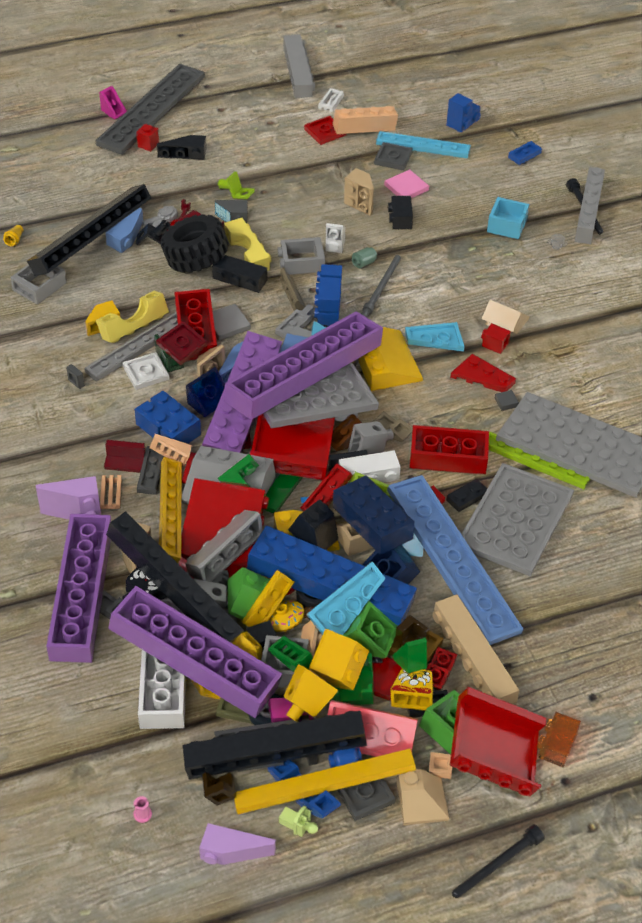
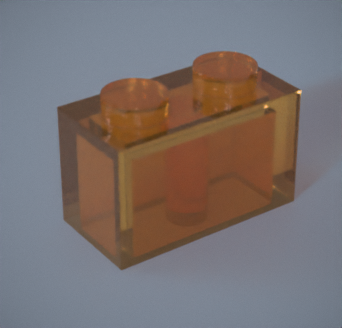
M555 712L553 719L549 718L544 729L547 732L546 736L541 735L537 748L540 749L538 758L564 768L577 737L581 721Z

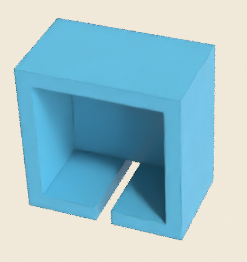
M497 197L489 215L487 232L519 239L527 221L529 204Z

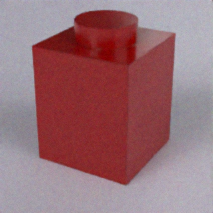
M144 124L136 132L139 148L151 152L159 143V133L156 127Z
M491 323L482 332V347L501 354L509 344L510 330Z

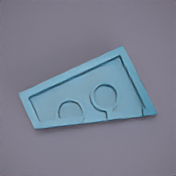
M457 322L405 327V335L409 345L464 351L465 346Z

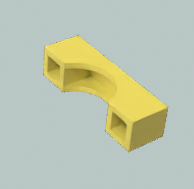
M243 218L225 222L224 231L230 245L242 246L248 249L244 252V261L267 267V271L270 270L271 256L269 253H266L263 244L257 240V236L251 231L249 224Z
M152 291L140 297L139 307L132 317L122 319L118 315L109 313L97 319L96 322L102 339L115 343L121 337L133 334L136 329L146 327L150 322L163 318V315L169 313L163 293Z

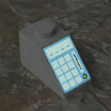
M215 200V215L225 222L243 218L247 223L248 200Z

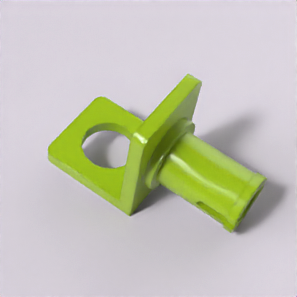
M235 171L227 179H219L218 181L219 189H229L232 198L248 199L255 192L253 188H242L238 173Z

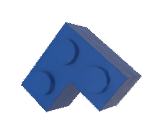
M457 93L449 99L446 125L459 132H463L479 120L481 106Z

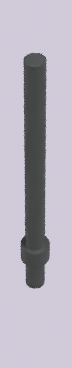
M395 255L370 300L365 303L362 308L363 316L368 317V315L372 314L376 301L401 260L400 255Z

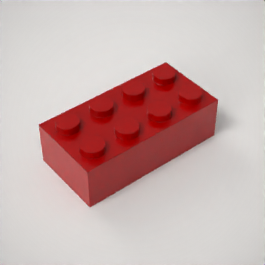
M210 289L174 292L178 324L185 321L208 341V346L187 361L197 360L207 350L217 347Z
M413 425L410 468L486 475L489 431Z

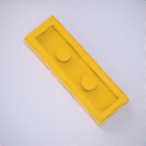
M276 570L241 622L248 627L267 622L294 584V581Z

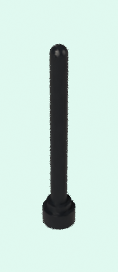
M572 178L567 181L566 187L569 192L575 194L580 205H582L583 195L580 192V183L576 178ZM596 218L594 228L601 235L604 231Z
M535 824L527 828L521 840L452 891V896L454 898L461 897L527 846L538 845L545 840L541 829Z

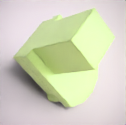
M304 805L299 812L285 807L279 816V823L292 829L295 835L302 837L306 830L311 834L318 831L317 824L311 822L312 811Z

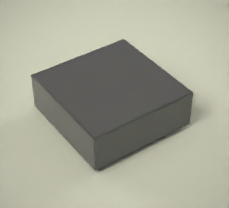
M68 365L66 367L68 380L81 389L85 386L83 373L74 365Z
M512 390L495 394L494 398L501 411L516 408L519 404Z

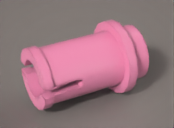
M137 797L134 801V819L137 822L146 823L152 817L149 801H147L146 797Z

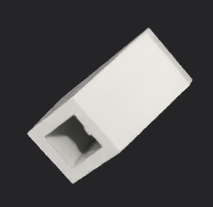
M327 223L325 251L342 253L345 243L344 225Z

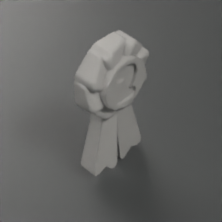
M164 206V208L159 209L158 216L143 220L142 223L144 226L149 223L157 227L162 220H166V222L175 220L178 216V211L174 206Z

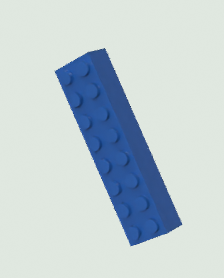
M267 525L249 552L247 562L248 570L270 579L276 570L280 571L294 581L291 588L321 600H325L366 567ZM383 574L385 580L368 601L398 626L405 620L414 602L417 588Z

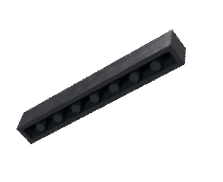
M126 511L110 522L106 535L187 617L230 643H233L243 633L244 630Z
M348 711L344 714L327 715L319 719L302 720L293 724H281L267 729L260 728L246 733L239 732L231 736L214 737L205 741H193L182 746L185 771L189 780L201 778L202 774L206 772L210 775L222 774L338 750L367 746L361 711Z

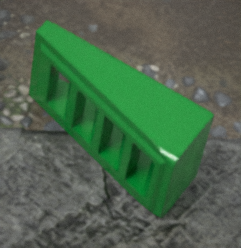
M282 636L268 648L269 652L291 671L295 672L298 664L309 670L313 659L311 652L289 638Z

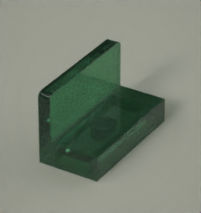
M155 334V350L167 372L183 369L184 363L179 365L156 344V340L160 337L158 334Z

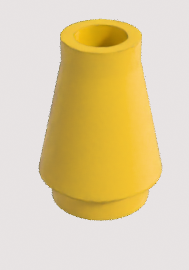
M16 225L6 231L3 235L4 243L8 246L17 245L24 232L23 227Z

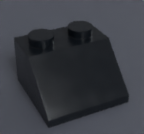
M320 499L302 512L288 529L296 538L325 550L330 548L339 539L334 512Z

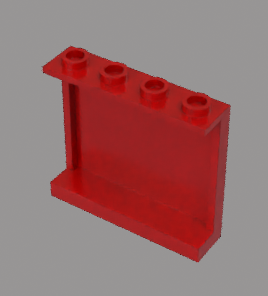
M262 413L258 416L250 455L273 459L275 473L323 480L326 477L335 417L271 428Z
M194 478L181 534V557L187 560L188 557L196 554L202 549L205 542L211 541L221 528L226 527L231 523L235 515L242 513L244 510L258 512L261 515L263 528L265 516H262L263 510L267 509L269 497H266L265 490ZM255 542L230 565L247 568L248 554Z
M468 687L458 696L450 766L457 768L461 772L478 776L482 780L496 783L502 788L516 791L520 795L530 797L541 788V784L535 782L538 735L539 731L546 726V718Z

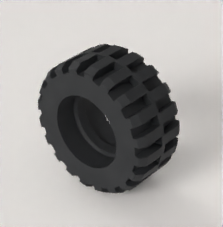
M200 214V216L186 217L182 221H177L173 226L171 225L163 233L160 245L168 265L173 270L181 273H193V271H202V269H207L212 264L218 263L219 259H222L227 253L229 242L219 219L212 215Z

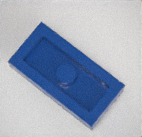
M530 141L510 151L508 158L520 165L541 154L542 148Z

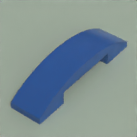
M291 760L285 761L281 766L267 767L276 782L302 775L299 772L298 766ZM326 790L318 795L294 800L301 807L303 805L306 806L307 809L312 811V815L319 818L326 817L341 806L340 802Z

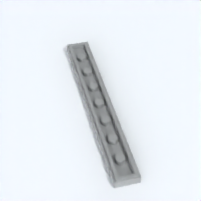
M175 312L84 368L85 373L97 382L123 366L122 362L132 360L157 345V339L178 325L177 313Z

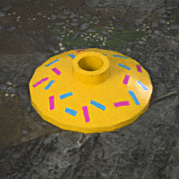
M293 600L282 601L268 620L271 622L274 631L283 632L297 626L304 618L305 611L303 605Z

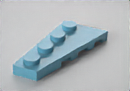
M371 562L306 615L322 635L325 629L343 635L385 580V577L376 565Z

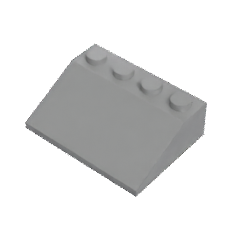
M200 446L193 458L181 503L189 504L194 478L220 482L218 477L248 454ZM251 455L259 466L251 475L245 476L244 479L251 488L262 489L267 493L276 476L273 459Z

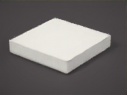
M157 352L122 362L123 368L135 390L170 380L169 374Z

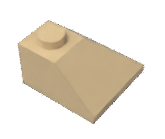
M223 345L211 348L197 358L198 390L201 392L218 379L217 374L225 362V348Z
M422 769L397 775L396 786L403 825L449 821L440 777Z

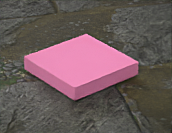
M411 170L384 181V185L396 196H411L413 198L429 191V185Z

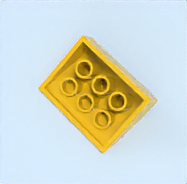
M383 327L381 346L359 358L358 362L371 391L423 381V377L401 330Z

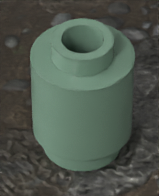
M366 247L352 255V263L359 269L373 263L377 259V253L372 247Z

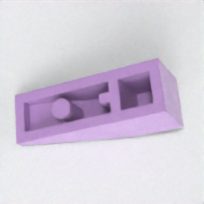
M208 823L199 848L200 859L208 864L217 863L225 865L273 856L276 852V840Z

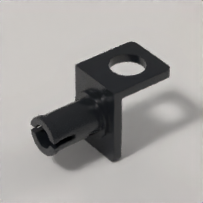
M162 220L157 227L148 223L137 234L136 245H139L147 236L161 244L163 233L171 226L170 223Z

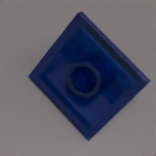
M216 367L186 384L187 404L203 417L216 410L225 388V383Z

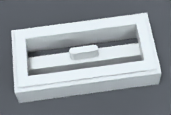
M330 88L318 104V109L324 107V110L330 109L329 112H333L344 97V92Z

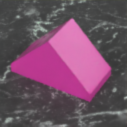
M113 85L99 92L101 111L114 120L127 112Z

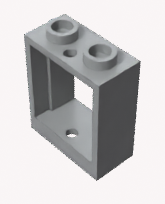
M321 237L281 240V247H278V257H281L280 268H284L289 275L321 271V264H325ZM314 252L315 257L288 259L287 254Z
M27 265L10 277L12 289L38 305L66 284L65 270L61 267H56L48 274H45L50 279L38 287L30 282L37 276H34L29 265Z

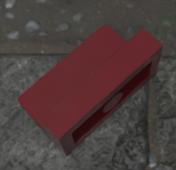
M117 440L106 441L107 456L104 469L141 472L145 456V443Z

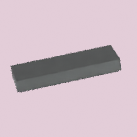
M150 446L146 447L136 489L137 493L156 495L161 476V461L165 456L150 449Z

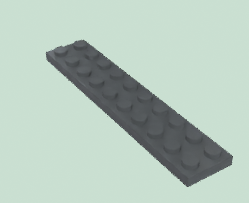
M179 63L95 140L96 146L120 155L124 154L137 141L136 132L144 124L153 126L205 77V72Z

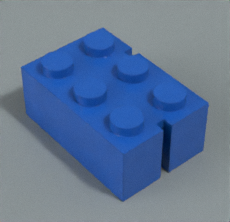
M321 264V271H317V282L320 283H316L315 306H318V308H315L314 318H318L319 324L330 326L339 321L342 265Z
M164 390L150 398L151 402L147 400L134 409L136 425L152 438L155 434L189 444L201 435L200 419Z

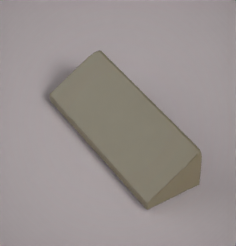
M281 268L280 282L293 310H303L306 306L293 278L284 268Z

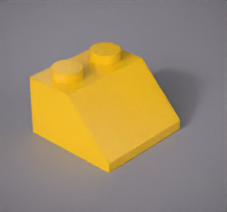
M325 629L309 669L334 687L354 690L369 650L353 639Z

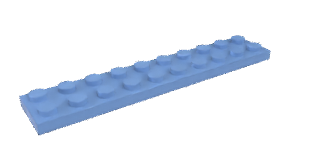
M423 475L388 485L387 491L393 501L415 521L414 533L453 595L459 596L489 644L492 645L522 634L523 627Z

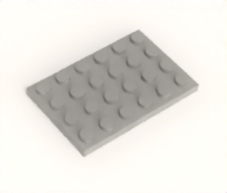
M351 362L264 412L263 415L270 427L276 428L377 410L379 403Z
M502 463L461 535L475 555L531 577L573 497L574 489Z

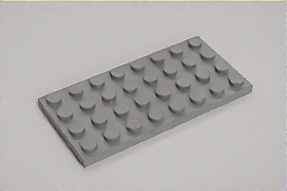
M527 392L496 436V441L505 442L506 445L522 449L523 452L530 455H537L540 459L550 463L554 462L557 466L567 470L571 469L579 475L588 476L591 480L637 498L642 489V437Z

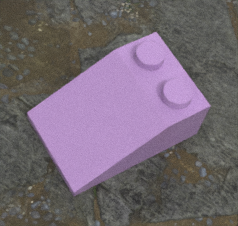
M96 476L36 485L41 514L68 520L70 519V514L101 515Z

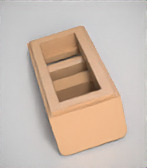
M155 434L150 444V449L167 458L182 462V466H185L192 445Z

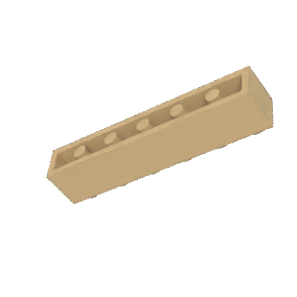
M454 595L435 602L433 618L442 627L445 638L449 639L452 643L455 654L459 655L462 659L465 670L469 671L472 675L475 686L480 688L483 693L511 704L516 703L519 695L518 687L459 596Z

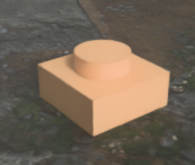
M431 752L429 773L440 778L451 779V754Z

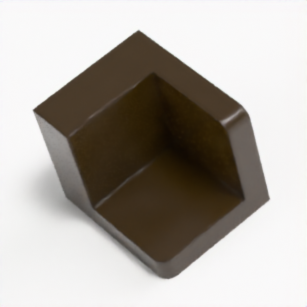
M411 615L396 627L395 640L402 645L406 642L426 638L428 642L429 628Z
M207 772L202 774L204 797L218 806L236 798L234 775L229 772L218 778L213 777Z

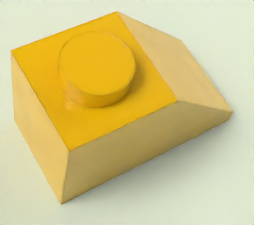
M113 300L95 305L85 321L88 336L100 333L96 322L97 319L109 313L120 316V312Z

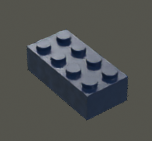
M367 475L333 490V508L380 555L413 539L415 521Z

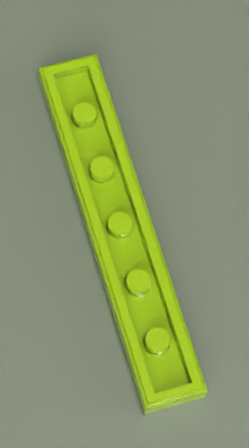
M489 431V451L583 490L589 483L590 478L588 476L584 477L571 469L567 470L557 466L554 462L550 463L540 459L537 455H530L523 452L522 449L513 448L502 441H496L497 434Z

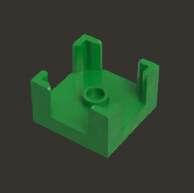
M368 653L354 690L334 687L338 691L331 700L353 705L374 704L372 653Z

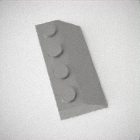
M244 510L242 513L235 515L231 523L221 528L211 541L205 542L200 551L188 558L185 564L189 575L194 579L212 582L257 541L263 531L261 515L258 512Z

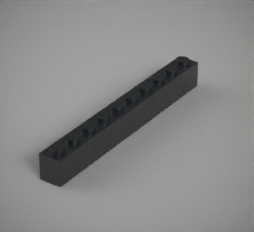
M145 184L129 188L27 260L34 276L48 274L152 199Z

